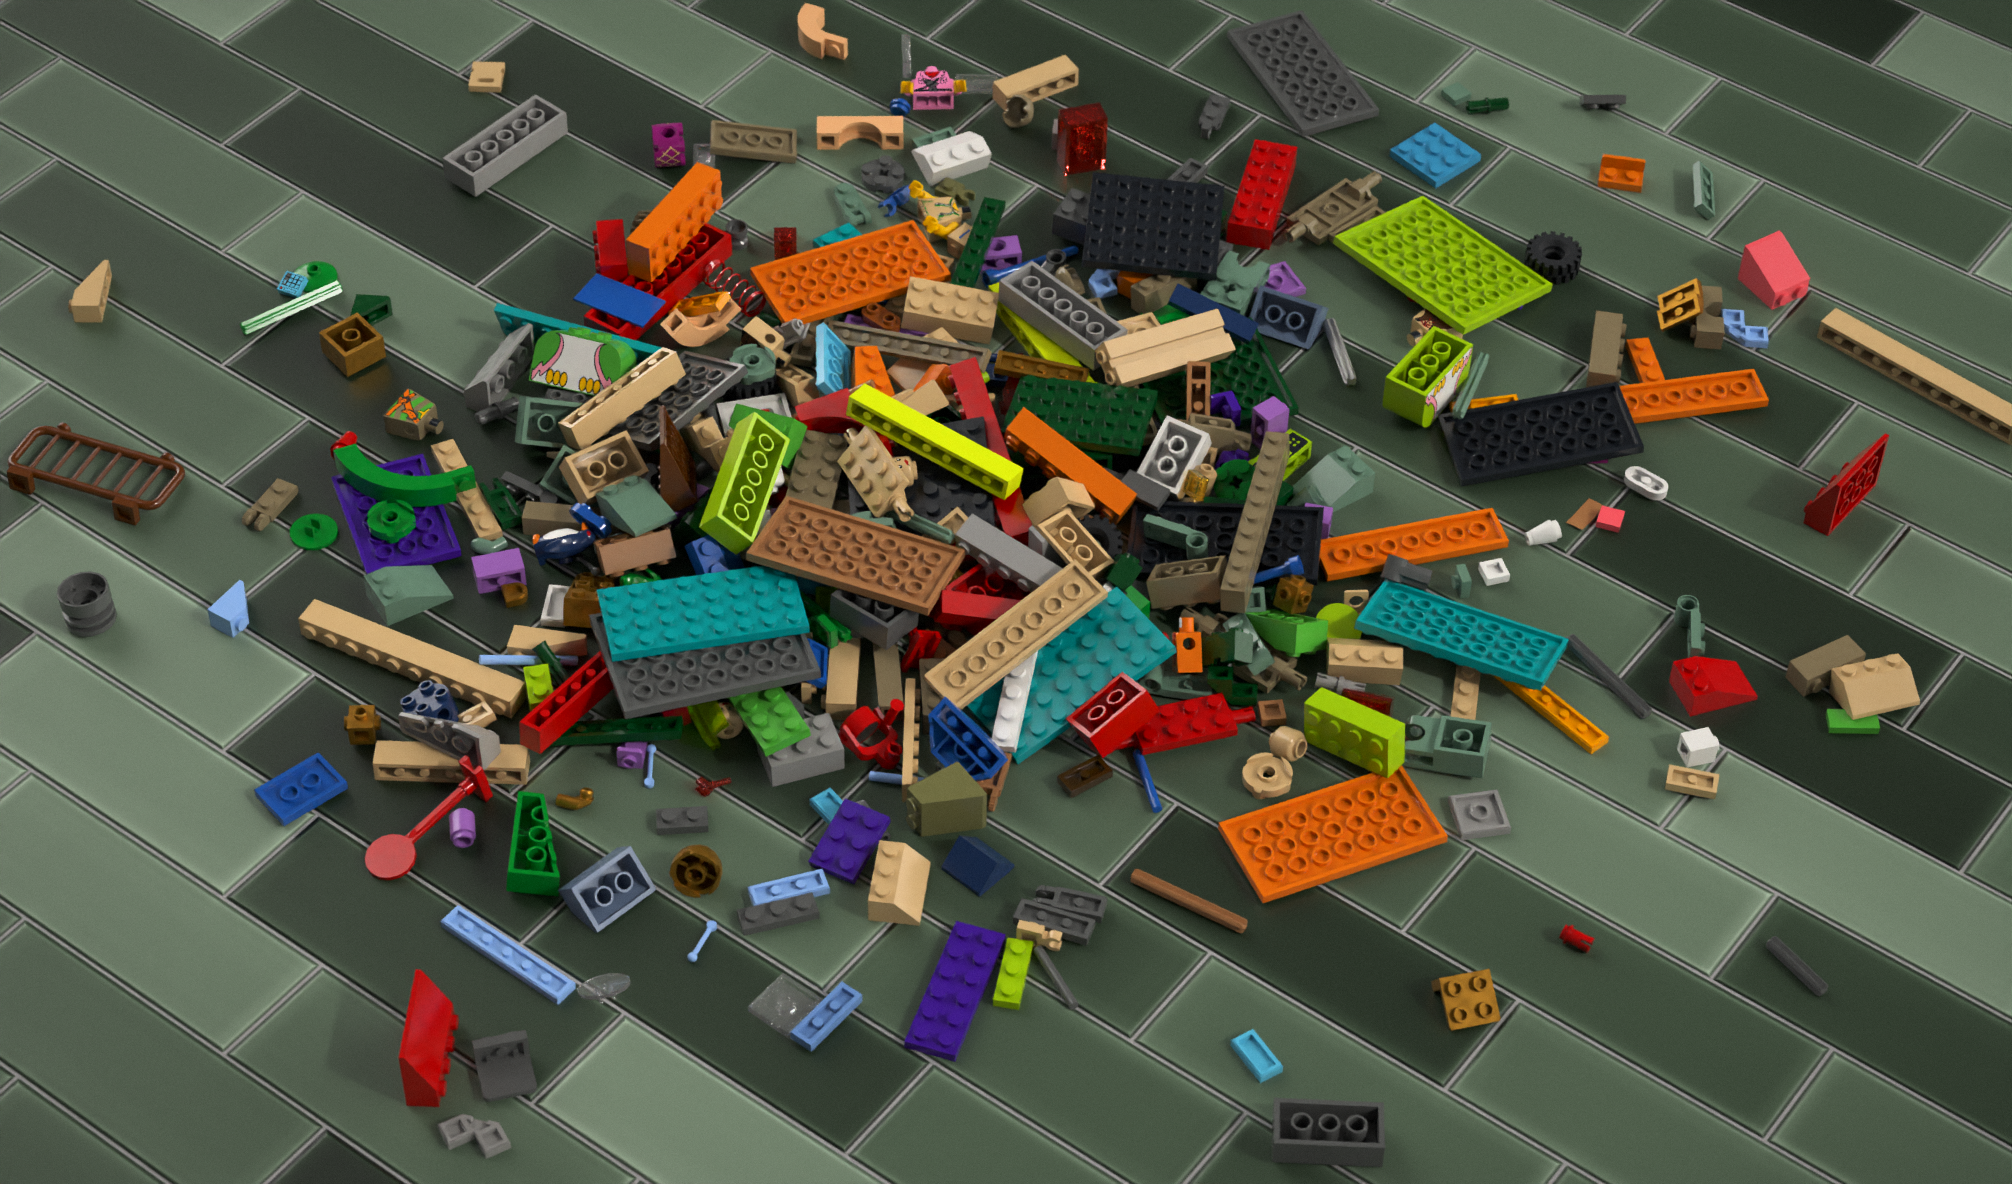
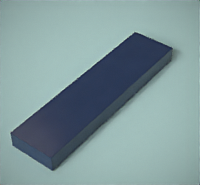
M1179 283L1167 303L1190 316L1218 309L1225 324L1223 326L1225 333H1229L1230 336L1248 345L1259 323Z

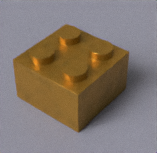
M358 313L319 332L322 353L347 377L386 357L383 336Z

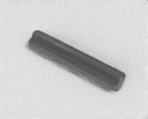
M1777 936L1767 941L1766 948L1817 996L1827 992L1828 984Z

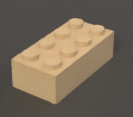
M910 276L901 328L931 333L943 327L953 338L990 345L999 293Z

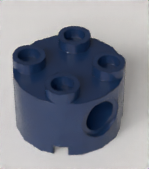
M431 680L420 683L416 690L403 697L400 701L405 713L455 722L459 720V710L449 689L443 684H433Z

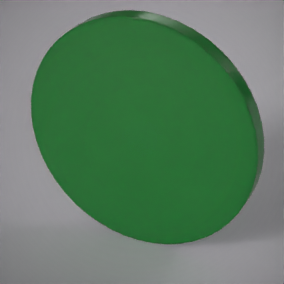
M324 514L302 516L290 528L291 541L295 546L304 550L323 549L332 544L338 535L336 522Z

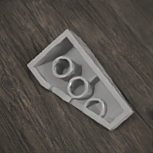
M401 712L398 715L402 733L457 760L466 755L469 757L474 768L480 765L485 770L501 753L499 735L492 730H486L478 725Z

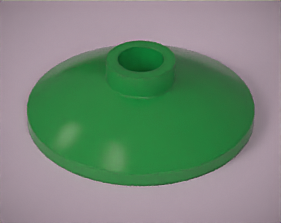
M322 261L307 262L294 271L296 274L307 277L308 283L303 290L306 293L337 281L338 278L336 269L331 264Z

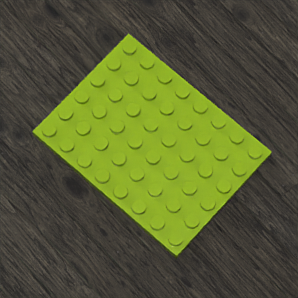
M1424 196L1418 197L1334 237L1333 244L1343 252L1352 256L1359 263L1369 268L1376 275L1389 282L1390 285L1396 287L1406 294L1407 297L1416 301L1423 308H1426L1463 335L1551 292L1553 286L1545 278Z

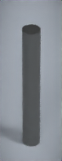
M1041 945L1036 946L1033 952L1069 1009H1076L1079 1005L1078 1001Z

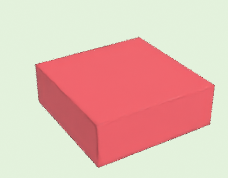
M1602 506L1596 527L1619 533L1625 511Z

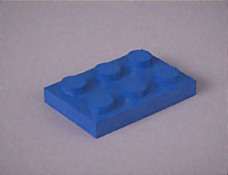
M318 752L254 789L255 796L285 826L348 789L347 781Z

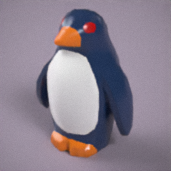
M582 522L580 531L564 528L551 531L542 536L539 534L533 536L534 549L540 566L545 565L546 560L549 558L559 559V564L574 561L573 556L590 547L594 543L593 541L596 540V535L585 522Z

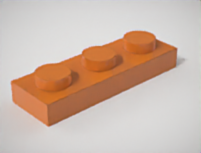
M1649 338L1626 340L1625 347L1639 382L1646 383L1665 380Z

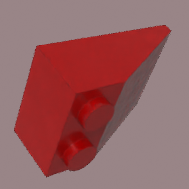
M1694 656L1673 662L1669 682L1690 717L1754 701L1758 698L1736 661Z

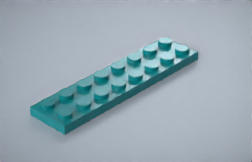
M497 303L494 308L495 315L505 335L508 336L511 332L529 323L533 326L534 343L549 331L569 330V327L588 328ZM588 328L591 329V332L594 333L603 332L596 329ZM612 334V339L621 340L633 349L637 365L662 348Z

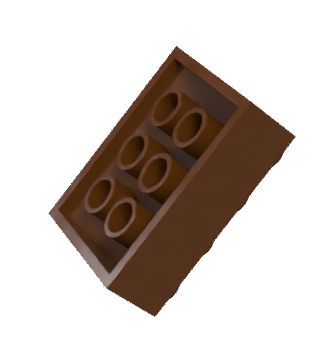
M663 405L659 407L660 465H658L660 475H658L660 484L658 487L661 492L659 495L674 512H677L697 502L696 462Z

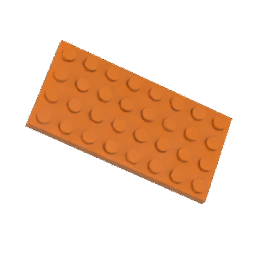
M914 220L750 268L751 277L760 291L764 293V297L782 324L792 319H800L804 325L867 306L869 303H877L907 294L910 276L938 282L951 280L950 271Z
M1402 765L1389 778L1373 772L1219 822L1218 830L1262 903L1446 843L1448 837Z

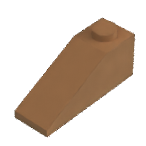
M1187 361L1186 420H1189L1190 413L1210 416L1211 362Z

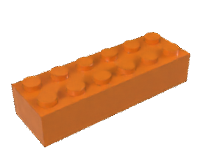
M697 162L626 239L628 274L652 283L658 275H661L664 268L675 259L679 251L686 247L688 241L697 235L699 229L710 220L716 210L721 208L723 198L721 196L722 181L720 170Z
M1025 407L1022 408L1006 428L1004 436L1005 445L1014 452L1018 450L1025 456V461L1034 467L1037 465L1044 470L1042 473L1048 479L1060 477L1084 484L1095 505L1094 510L1100 513L1099 517L1102 520L1106 517L1109 519L1108 523L1117 525L1133 505L1137 496L1136 492Z

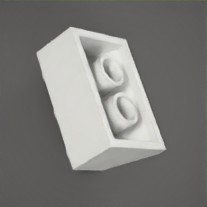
M971 131L912 150V154L930 187L940 184L946 177L955 179L988 168L992 155L984 138Z

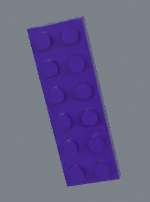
M959 921L955 922L905 1038L904 1048L956 1061L1005 944L1006 934Z

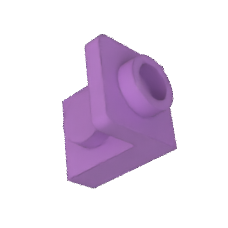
M648 741L621 743V747L617 748L618 766L629 769H643Z

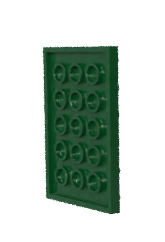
M1034 375L1021 376L1001 433L1004 439L1006 428L1022 408L1025 407L1078 449L1139 456L1158 399V391L1146 388L1116 387L1115 385L1078 380L1038 378Z

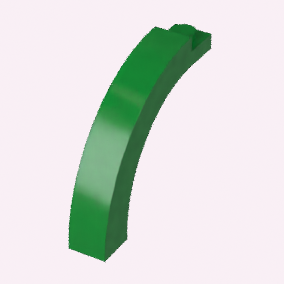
M356 443L333 450L335 465L341 476L359 492L379 501L387 500V503H395V500H402L412 507L435 506L457 501V493L476 488L475 473L471 465L436 475L408 476L393 473L376 466L361 453Z

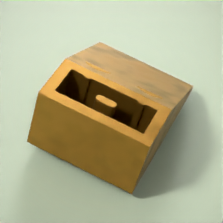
M591 572L577 574L564 597L563 626L592 628L590 615L601 613L597 590L619 587L620 578L618 576L610 577V574L593 576Z

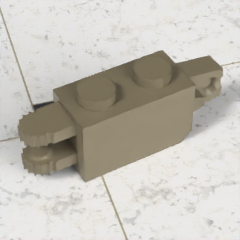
M1190 413L1189 420H1179L1208 433L1212 442L1210 447L1218 448L1217 455L1219 456L1222 451L1236 449L1249 451L1251 434L1235 430V424L1231 419Z

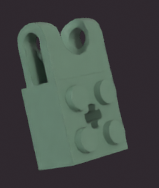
M1229 250L1217 267L1216 281L1209 280L1201 295L1247 317L1253 308L1260 285L1265 286L1269 279L1270 264L1259 261L1253 267H1242L1238 264L1237 257L1239 253Z
M1412 715L1408 717L1405 723V735L1411 741H1405V762L1402 765L1436 772L1483 778L1491 745L1492 723L1442 715L1441 719Z

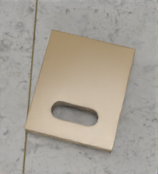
M473 62L469 92L501 93L505 62Z

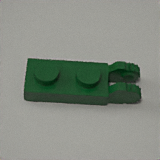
M498 477L492 479V486L494 488L492 491H489L484 482L478 484L502 530L522 524L523 513Z

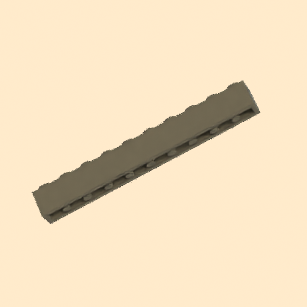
M1269 431L1265 433L1220 588L1221 611L1246 612L1290 456L1288 433Z

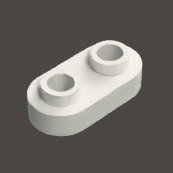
M1639 466L1629 467L1625 471L1624 483L1629 488L1651 500H1662L1666 497L1668 483L1664 479Z

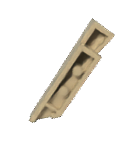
M934 379L915 392L913 389L908 388L891 397L925 416L949 405L947 398Z

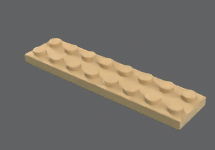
M1075 559L924 675V680L942 699L947 697L962 710L1107 598L1108 592Z

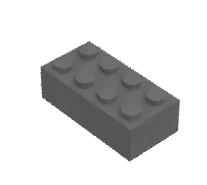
M1274 1098L1272 1112V1162L1382 1167L1385 1152L1384 1103Z

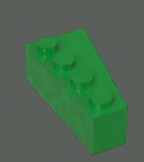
M518 791L506 891L558 896L560 875L556 864L557 859L552 843L553 838L549 827L545 797L542 793Z

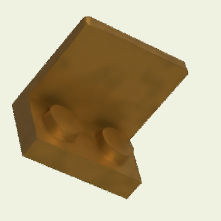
M1490 969L1443 977L1431 981L1433 992H1441L1450 1031L1500 1021L1501 1018Z

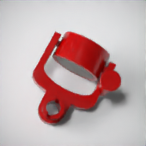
M892 699L890 708L885 716L879 707L874 708L873 711L868 706L857 709L840 726L838 736L841 742L858 759L867 761L874 758L883 768L894 769L900 760L903 750L901 745L896 743L898 734L891 725L899 711L904 709L903 702L899 699ZM877 729L886 735L883 741L874 746H860Z

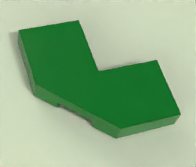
M824 614L807 617L809 631L813 632L814 641L823 646L826 644L831 649L838 646V628Z

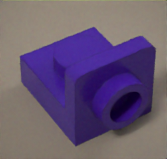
M1227 391L1211 395L1210 413H1222L1223 418L1231 419L1235 427L1240 426L1241 407L1233 392Z

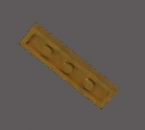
M999 350L994 373L1015 378L1034 375L1038 378H1057L1087 382L1089 368Z

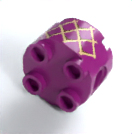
M682 122L651 125L655 168L686 166L685 153H681L685 152L683 136H679L683 135Z

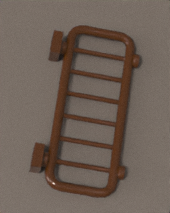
M63 422L59 423L57 427L45 425L31 430L9 456V469L6 471L9 487L12 490L31 495L36 489L34 478L111 500L114 519L135 526L140 521L139 509L154 510L161 507L185 476V469L182 465L176 463L173 455L168 452H164L160 457H156L73 433L70 426ZM50 435L54 437L30 466L17 463L39 436ZM59 438L74 442V445L50 473L35 468ZM80 444L95 448L94 452L71 479L56 475V472ZM100 450L116 455L92 485L77 481V478ZM121 456L137 461L113 491L97 487ZM142 462L158 467L134 497L118 493ZM163 468L175 472L173 478L157 498L151 501L139 499Z

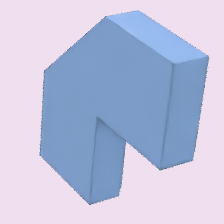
M1097 268L1088 280V286L1095 298L1100 297L1101 299L1117 295L1118 289L1112 279L1117 278L1119 270Z
M1721 309L1720 317H1724V332L1744 347L1768 348L1767 327L1745 326L1744 310Z

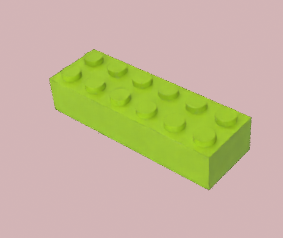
M753 412L736 424L699 528L735 555L752 545L755 541L790 442L787 436L756 412Z

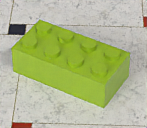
M1323 687L1304 702V736L1307 743L1385 778H1389L1405 762V723Z

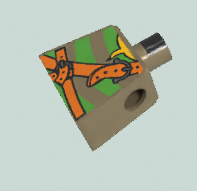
M407 389L383 415L385 431L387 433L417 441L422 440L429 431L439 434L444 426L443 421L438 420L436 405L411 389Z

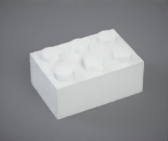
M1166 416L1137 473L1170 489L1168 499L1178 502L1188 490L1195 466L1201 465L1212 444L1209 434L1170 416Z

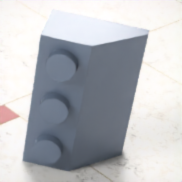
M1260 285L1250 317L1253 321L1259 323L1257 327L1259 333L1310 349L1322 329L1329 308Z
M625 846L614 849L558 891L570 911L595 933H598L657 889L632 847Z

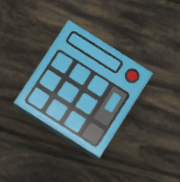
M286 271L277 291L280 294L293 298L300 297L308 283V279L305 276Z

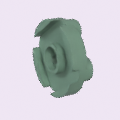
M746 344L735 349L733 356L730 357V362L746 366L748 373L740 380L744 385H751L753 382H760L775 375L776 358L773 351L768 347L764 346V349L757 348V344Z

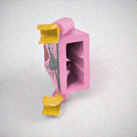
M933 66L927 67L925 71L917 72L916 79L901 81L900 93H904L907 97L913 96V110L954 109V96L967 92L966 80L954 81L949 78L946 71H938Z

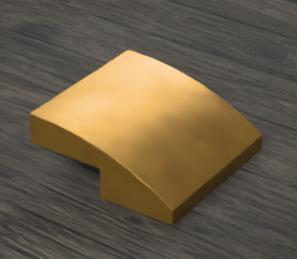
M1697 278L1657 296L1660 307L1657 314L1662 331H1666L1703 314V291L1701 281Z

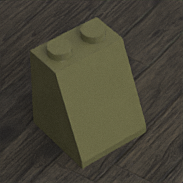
M958 761L907 787L906 821L908 826L912 830L915 829L921 837L986 827L987 793Z

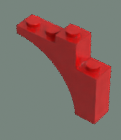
M848 388L795 406L799 421L807 426L806 430L844 434L847 433L849 428H855L860 433L865 426L846 415L850 396ZM874 430L890 455L894 457L891 449L895 446L894 440Z

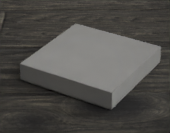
M1498 790L1448 796V804L1461 840L1510 834L1511 826Z

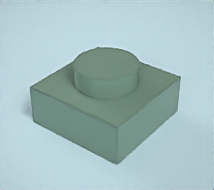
M1465 564L1456 565L1455 574L1451 577L1452 587L1454 590L1457 589L1460 599L1468 598L1471 590L1472 580Z

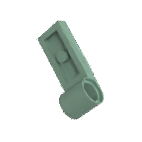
M1147 514L1144 518L1145 537L1185 549L1188 560L1208 558V540L1204 533L1161 517Z
M1691 595L1680 596L1677 600L1674 621L1679 626L1687 627L1688 658L1704 656L1705 641H1701V637H1704L1705 623H1701L1699 601Z
M1237 613L1222 624L1227 632L1230 628H1241L1244 633L1253 635L1252 664L1247 666L1254 676L1275 663L1274 658L1261 641L1245 613Z
M1162 663L1141 677L1139 682L1150 694L1189 700L1213 694V688L1207 683V677L1165 671Z

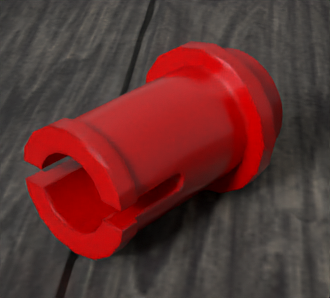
M1565 925L1559 936L1564 944L1569 943L1585 951V953H1588L1591 947L1581 941L1592 945L1595 939L1574 929V925Z

